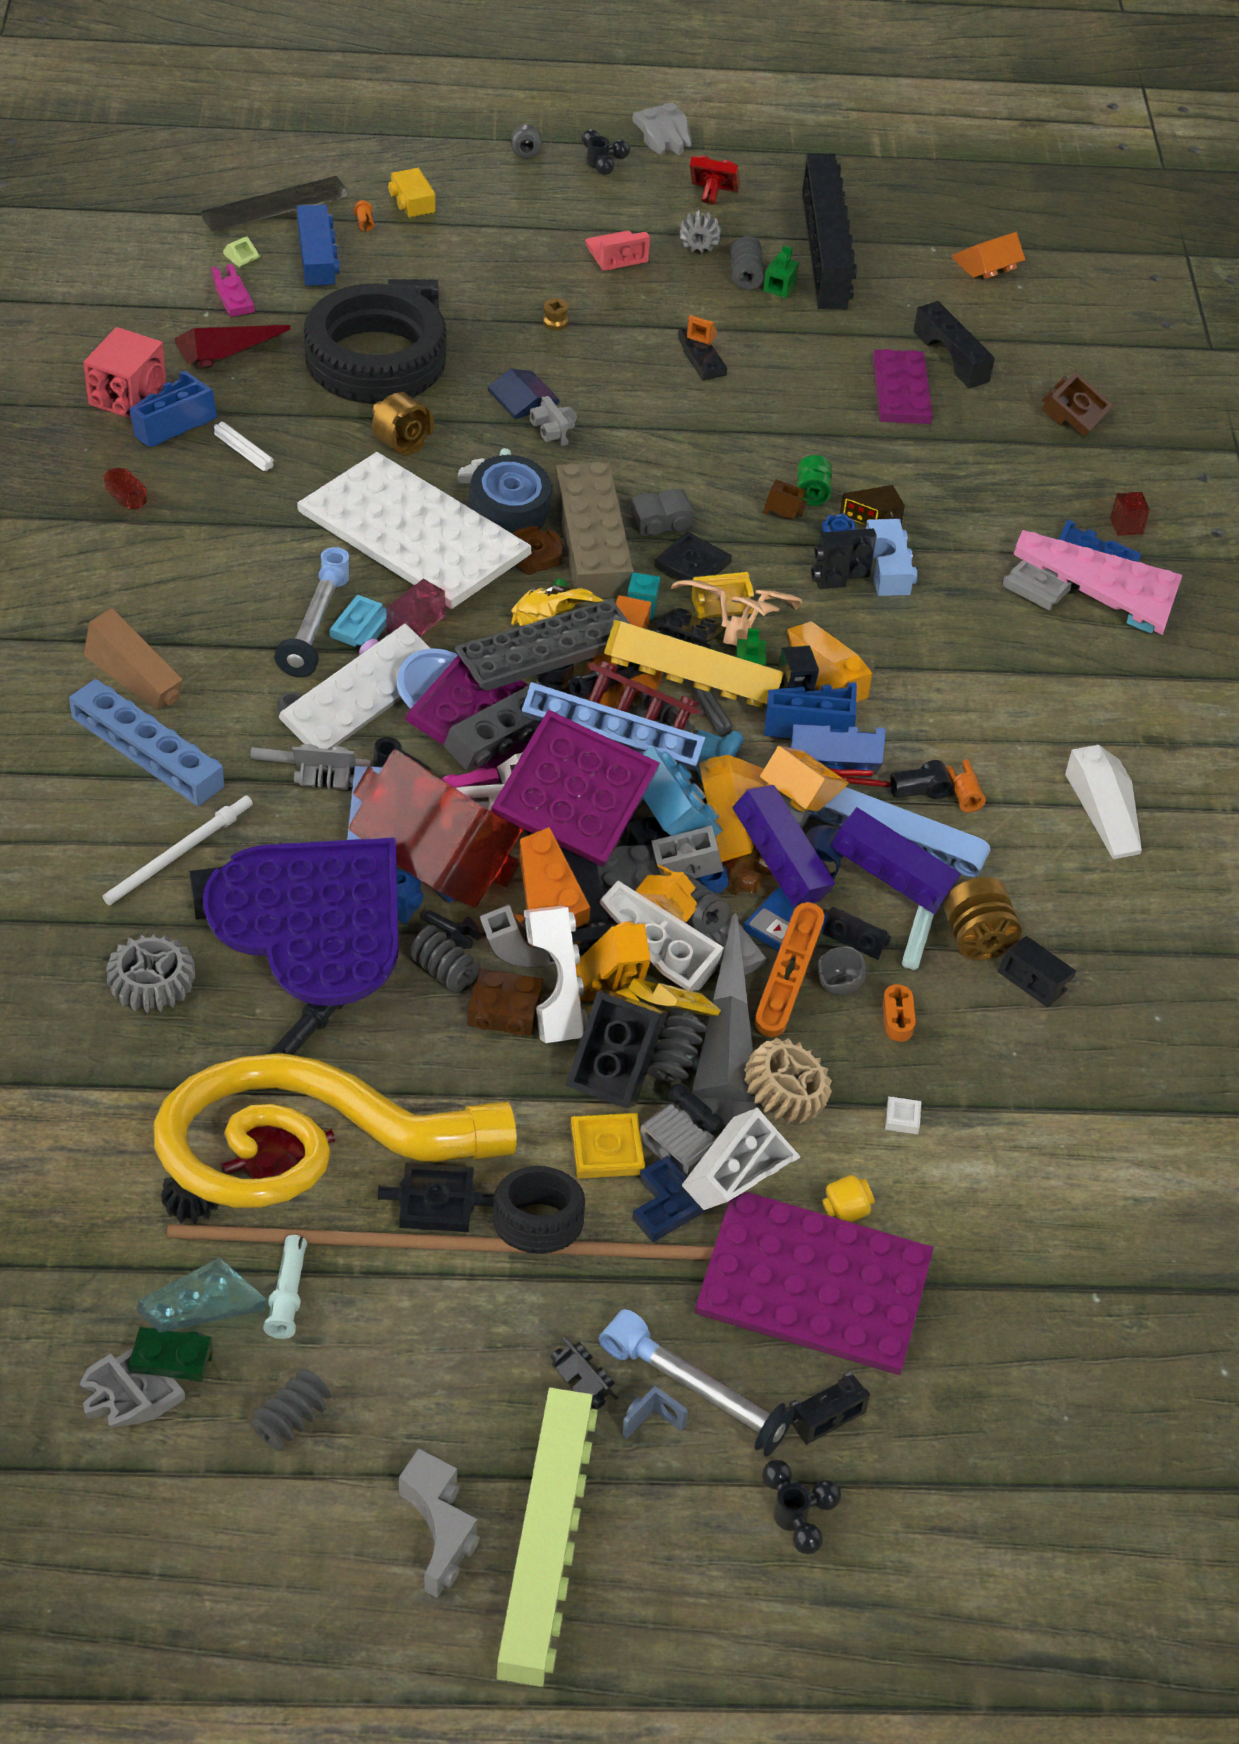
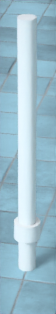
M245 795L230 807L224 806L215 813V817L109 890L102 896L106 904L112 905L221 827L226 828L234 823L238 815L253 805L250 797Z

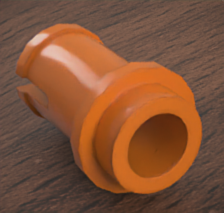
M365 200L358 201L353 208V212L358 218L359 228L364 231L365 224L366 231H370L374 228L372 205Z

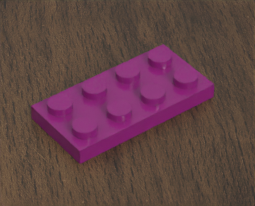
M874 349L873 366L879 422L931 424L932 408L924 352Z

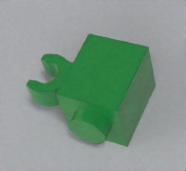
M783 245L782 252H778L766 269L764 292L787 298L797 282L799 262L791 260L792 247Z
M748 628L747 639L737 640L735 657L766 666V641L759 640L760 629Z

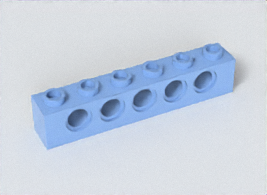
M532 682L530 683L522 708V715L524 717L540 722L549 709L641 754L651 746L661 753L667 751L674 758L677 765L682 763L691 770L696 768L705 740L703 736Z

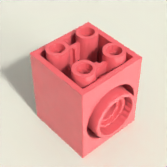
M116 327L83 362L88 405L130 419V408L151 393L156 396L166 383L163 342Z

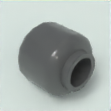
M522 124L515 128L511 137L512 149L515 154L520 158L529 159L540 152L542 138L538 128L531 124Z

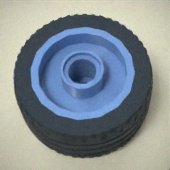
M519 455L493 456L481 462L472 475L468 507L511 534L518 529L529 526H537L539 531L544 525L550 509L552 497L551 480L547 472L533 460Z

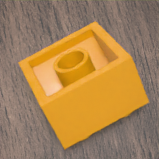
M783 746L777 747L760 775L762 779L768 782L767 786L775 785L780 795L785 794L791 799L789 803L802 812L806 810L819 811L845 789L849 783L805 751Z

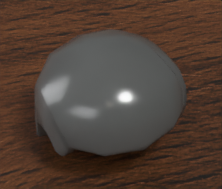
M837 947L828 950L818 960L820 983L823 989L830 994L849 995L858 991L866 981L867 970L864 956L852 947Z

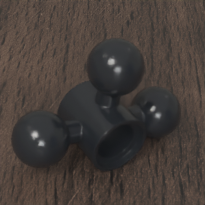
M594 129L587 130L582 136V142L588 148L587 164L596 168L602 175H608L614 170V161L609 155H613L618 159H624L630 153V146L625 140H617L612 146H609V140L600 136Z
M782 1460L768 1462L763 1469L762 1477L764 1483L769 1488L778 1491L774 1509L775 1522L784 1530L794 1531L793 1544L799 1552L803 1554L817 1552L822 1546L823 1535L817 1526L807 1523L809 1508L817 1506L822 1510L835 1508L841 1500L839 1486L831 1480H821L814 1485L810 1493L804 1485L791 1482L792 1471L786 1462ZM785 1504H795L800 1509H790Z

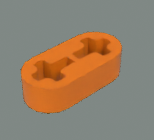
M894 984L887 987L884 993L882 1003L884 1028L886 1035L890 1039L904 1042L913 1036L916 1023L913 994L908 987ZM895 998H899V1001L902 1003L901 1007H897ZM897 1019H901L903 1028H899V1025L896 1023Z

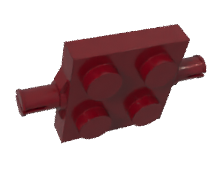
M270 1126L255 1127L248 1131L247 1135L254 1139L258 1145L256 1155L250 1159L237 1157L220 1162L222 1173L225 1174L244 1170L251 1179L278 1176L296 1166L304 1158L305 1148L295 1135L284 1129ZM332 1129L324 1131L328 1144L335 1143V1135Z

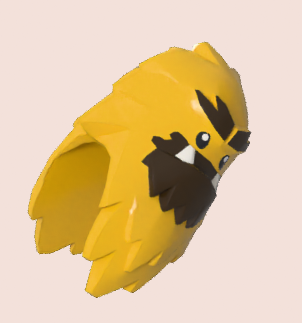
M553 585L549 589L531 588L511 610L513 613L511 623L513 625L518 623L521 627L572 611L574 606L581 602L598 603L604 600L583 588L570 589L561 585Z

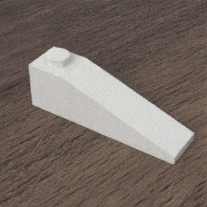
M1100 745L1071 750L1065 775L1111 857L1118 859L1141 854L1142 848L1132 780L1121 761Z

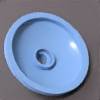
M423 649L412 653L403 661L397 674V688L401 698L410 709L458 654L443 649Z

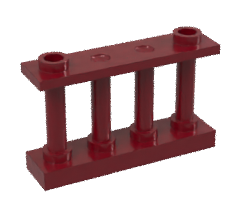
M601 661L600 665L591 663L589 669L599 672L588 699L589 701L600 704L608 682L612 678L626 684L617 705V710L628 712L638 689L653 696L644 716L646 719L656 721L664 701L680 708L672 726L677 729L684 730L691 713L702 716L704 713L703 710L697 708L699 702L683 695L678 700L616 673L618 667L610 663Z

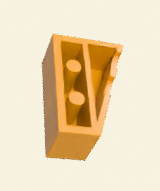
M626 921L611 927L580 958V963L575 964L577 977L582 978L584 995L579 996L580 1003L594 1001L597 991L600 990L617 992L623 988L628 989L633 978L645 980L651 961L645 923L635 924L634 922Z

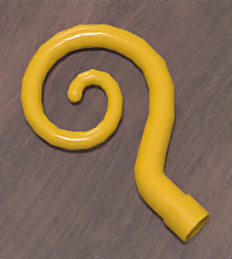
M284 1053L238 1057L214 1064L188 1077L163 1100L153 1124L155 1152L169 1175L183 1189L205 1201L232 1208H262L287 1202L311 1189L326 1172L331 1153L325 1132L310 1117L293 1108L272 1103L249 1105L230 1117L224 1132L229 1148L240 1158L250 1159L254 1157L258 1151V1145L254 1139L247 1135V1132L255 1127L270 1126L284 1129L295 1135L304 1145V1158L296 1166L281 1175L262 1179H241L222 1173L202 1163L191 1151L187 1141V1130L192 1120L206 1106L224 1097L247 1090L277 1088L305 1094L338 1110L391 1152L418 1161L438 1162L469 1157L472 1160L510 1156L514 1155L517 1146L514 1115L507 1101L466 1106L465 1110L416 1115L395 1104L353 1074L319 1059Z

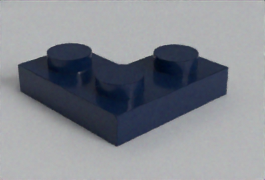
M668 1155L640 1171L639 1179L655 1198L635 1209L632 1219L652 1242L708 1210H703L684 1189L682 1184L687 1177Z

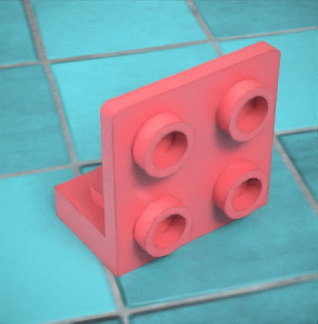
M628 230L585 239V245L603 271L613 270L615 268L648 262L650 236L647 232L632 234Z

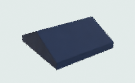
M509 369L488 386L490 394L515 420L530 415V409L541 406L542 397L549 396L555 405L560 403L559 398L533 371Z

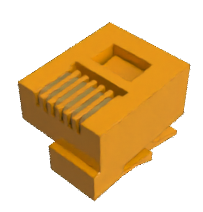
M658 864V868L664 875H647L636 889V892L681 921L687 922L695 912V906L698 904L691 896L696 887L684 872H673L667 867L665 868Z

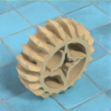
M776 1038L771 1042L766 1041L750 1055V1059L744 1069L746 1072L744 1082L749 1085L747 1093L756 1096L754 1104L761 1103L764 1106V1113L768 1111L774 1113L775 1120L783 1117L787 1124L794 1120L800 1124L805 1120L810 1121L827 1105L826 1102L832 1092L830 1089L832 1080L827 1077L828 1068L820 1065L821 1058H815L811 1055L812 1049L804 1050L801 1042L793 1045L789 1038L785 1041Z

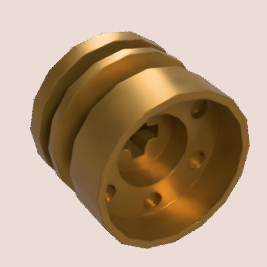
M990 877L970 879L953 888L945 897L943 907L951 929H953L952 932L959 951L966 958L973 960L992 959L1005 954L1009 947L1020 940L1022 934L1021 926L1014 908H1012L1013 906L1006 887L998 879Z

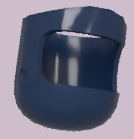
M818 825L811 828L807 832L806 837L821 860L835 862L836 870L830 873L832 879H835L840 869V860L844 857L831 847L839 830L829 825Z

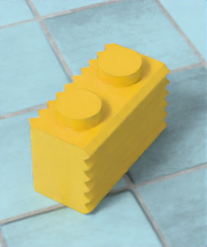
M419 168L391 173V182L388 183L389 193L392 197L395 196L397 198L399 209L404 210L409 218L412 216L416 217L417 215L420 216L421 214L425 215L426 213L429 215L430 212H435V191H433Z

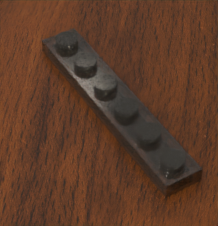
M332 176L202 210V219L212 232L221 231L228 227L244 225L251 221L267 219L282 213H290L293 210H297V206L316 205L335 201L339 198L347 197V190L337 176Z

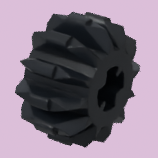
M164 1178L161 1200L164 1207H166L169 1217L177 1216L180 1223L189 1218L196 1225L198 1217L201 1216L209 1220L211 1210H218L219 1204L205 1201L183 1189L173 1178Z

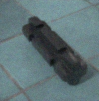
M674 1084L667 1095L675 1105L679 1103V1108L687 1112L697 1124L702 1123L701 1127L712 1135L720 1132L724 1126V1121L716 1113L712 1114V1109L694 1094L690 1095V1090L683 1084Z

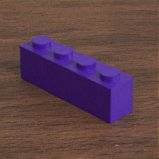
M775 785L747 789L732 808L794 908L801 903L820 902L836 883Z
M858 807L854 809L840 827L831 844L835 851L933 914H936L945 901V897L953 889L961 876V873Z

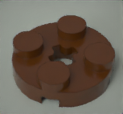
M529 526L512 533L530 544L531 548L536 549H531V555L515 565L520 568L522 573L532 575L537 571L548 570L561 564L563 543L559 535L554 531L547 529L546 533L538 531L537 526Z

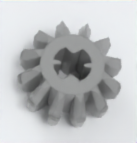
M698 210L696 216L689 213L687 220L682 221L679 235L680 239H683L684 247L691 246V252L699 249L701 254H703L705 248L712 251L714 245H718L721 227L718 225L717 217L710 218L709 212L701 215V212Z

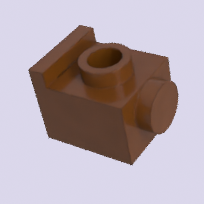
M776 479L770 489L763 513L768 515L769 511H773L782 518L795 519L796 515L802 517L807 505V501L803 500L806 490Z

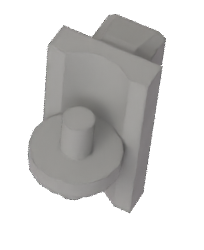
M549 396L542 397L541 406L530 409V422L534 427L541 425L540 432L545 442L557 440L561 446L568 445L569 440L566 438V432L575 426L576 412L571 407L557 408Z

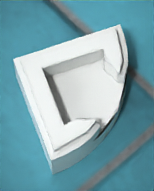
M484 459L473 460L470 465L462 467L458 472V483H470L475 469L481 462H484Z

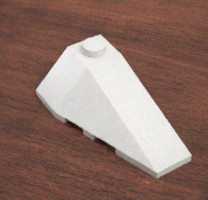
M617 881L600 900L601 906L617 924L631 921L635 924L645 923L651 962L662 975L689 991L700 990L716 971L724 947L625 884Z

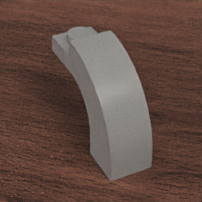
M510 905L480 916L491 948L502 960L524 967L555 964L554 961L550 962L548 952L545 949L537 946L531 947L527 940L526 924L519 922L515 918Z

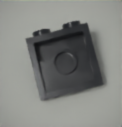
M875 529L820 533L819 543L814 547L816 563L811 567L812 581L817 582L819 589L846 587L847 579L870 577L877 538Z

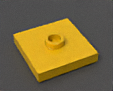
M638 1113L571 1116L570 1125L577 1179L640 1175V1171L645 1169Z

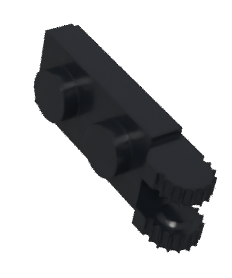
M685 328L678 330L679 341L684 348L683 351L702 381L727 376V367L712 344L708 345L696 340L691 341V339L687 338V330Z

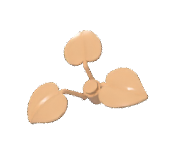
M697 580L678 581L673 583L671 587L673 589L680 586L693 585L717 595L721 601L722 626L726 627L723 643L737 646L738 639H747L748 628H751L758 612L763 616L772 611L779 612V607L764 602V600L777 598L790 604L795 610L802 603L801 598L791 594L770 590H756L755 594H761L758 601L745 597H732L731 601L743 603L746 606L742 617L732 615L731 621H729L723 589ZM751 608H754L748 620L747 617Z

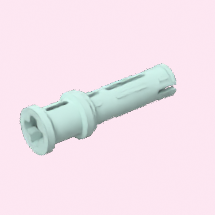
M289 1235L285 1238L277 1287L271 1293L268 1300V1305L271 1308L269 1318L264 1322L263 1330L267 1335L277 1339L290 1338L296 1332L294 1317L301 1304V1299L297 1292L304 1253L307 1247L305 1238L301 1239L300 1246H298L299 1235Z

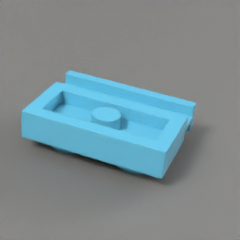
M357 595L330 628V638L354 647L356 645L362 646L370 639H377L393 619L394 608L386 609L379 602Z

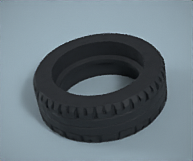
M380 283L344 287L318 301L306 317L304 343L307 369L324 389L338 397L367 404H376L388 396L399 392L415 397L430 388L439 379L445 368L446 323L444 318L431 301L410 289ZM385 332L404 337L414 344L399 352L370 355L348 350L337 343L359 333Z

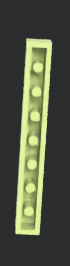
M549 1388L498 1657L497 1680L543 1687L545 1673H553L557 1649L550 1648L552 1636H560L563 1613L556 1612L558 1600L566 1601L569 1577H563L564 1565L572 1566L575 1543L568 1542L570 1530L578 1531L581 1508H575L576 1497L583 1498L587 1475L580 1474L582 1464L589 1465L592 1442L586 1441L588 1431L595 1432L598 1410L591 1409L593 1394Z

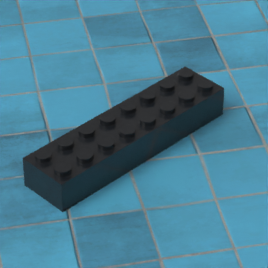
M807 153L802 200L818 309L847 310L849 299L852 300L854 295V285L851 282L852 279H856L857 264H853L855 252L854 249H851L852 234H849L850 220H847L848 207L845 205V191H842L843 177H840L841 164L837 163L836 154Z

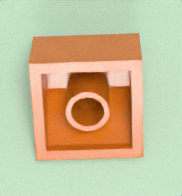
M1017 232L977 244L952 255L953 260L973 278L983 275L984 279L998 275L997 270L1002 269L1003 273L1017 268L1016 263L1025 260Z

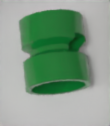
M820 455L806 456L798 463L797 487L806 490L803 500L807 501V505L818 506L827 502L831 497L832 488L831 463Z

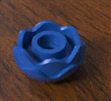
M842 513L829 515L822 524L823 532L857 530L855 529L854 520Z

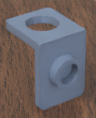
M654 1386L643 1399L640 1397L636 1398L628 1408L627 1416L623 1422L622 1436L628 1439L653 1411L682 1431L686 1427L688 1410ZM664 1404L670 1406L677 1414V1417L672 1415L665 1408Z

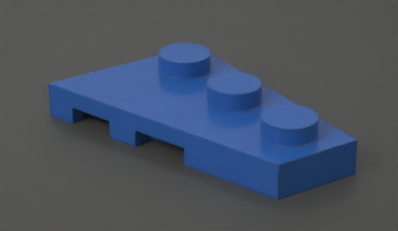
M1067 519L1059 540L1110 555H1116L1131 561H1140L1141 553L1115 541L1104 542L1096 537V532L1088 529L1085 533L1075 528V522Z

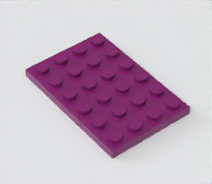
M745 1191L731 1199L728 1203L694 1313L900 1375L934 1247Z

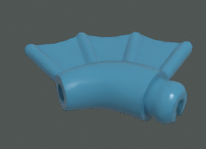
M697 730V735L705 737L695 768L699 776L698 782L702 783L700 762L727 754L733 757L736 756L741 748V744L744 742V737L740 732L732 731L723 738L703 730Z

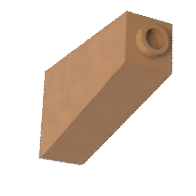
M113 608L89 622L84 656L156 710L166 704L168 706L172 705L178 700L181 695L180 690L183 679Z

